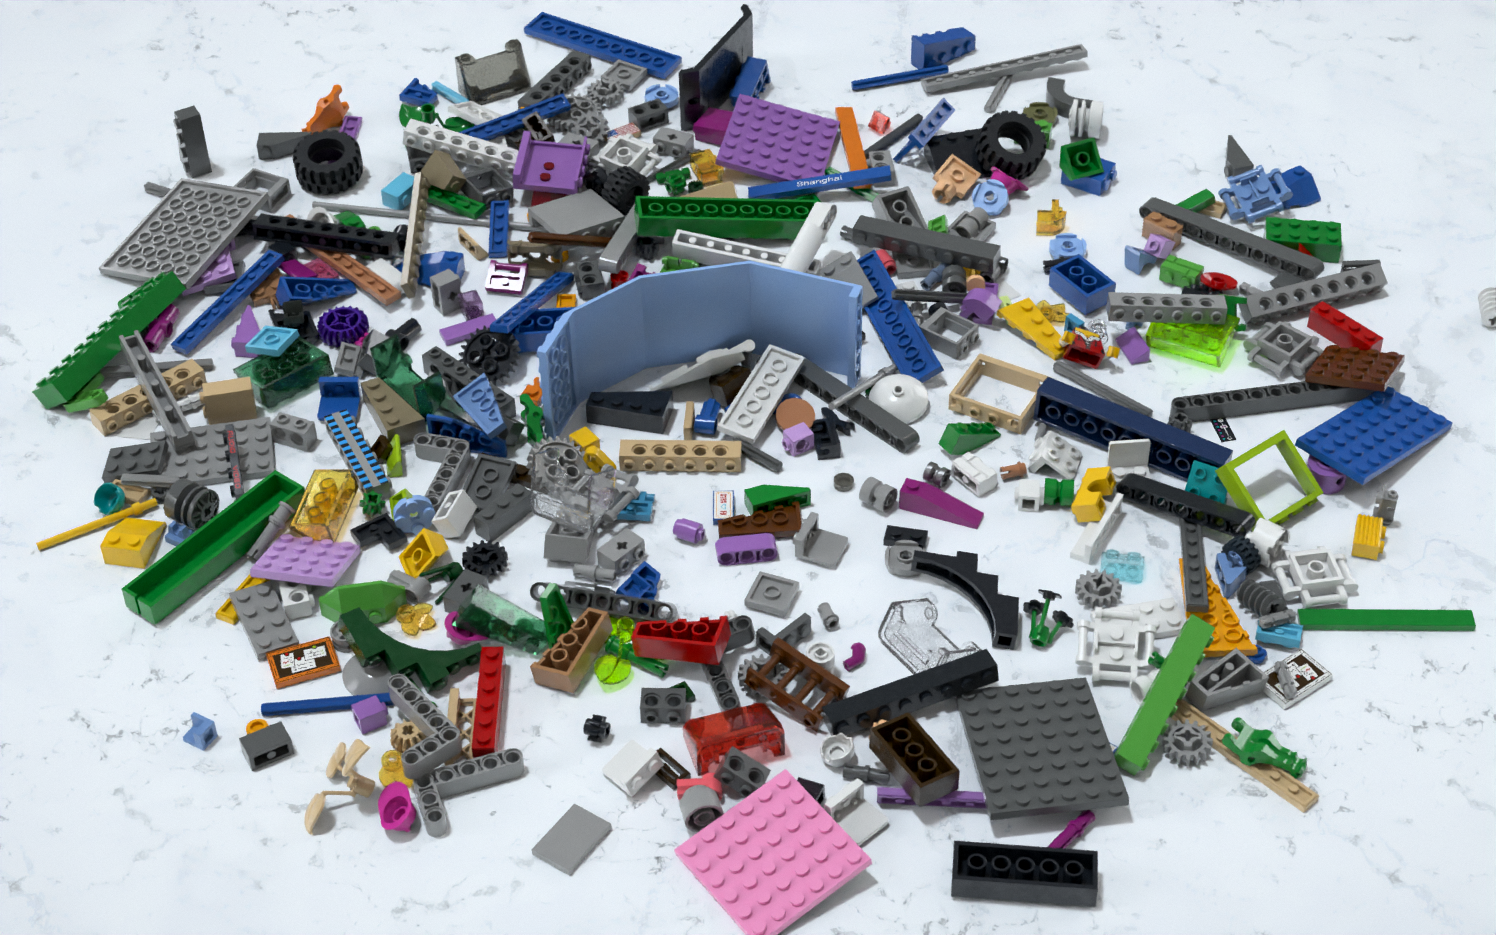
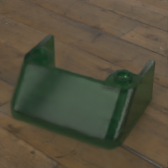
M395 334L370 348L376 378H381L425 418V425H427V414L434 415L445 399L446 389L443 385L441 373L438 371L426 379L421 378L412 370L411 364L413 361L409 354H405L401 350L399 337Z

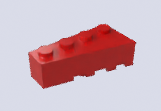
M720 616L718 620L700 617V621L687 622V619H678V621L673 623H667L666 620L637 622L631 640L634 654L637 657L719 665L731 632L728 616Z

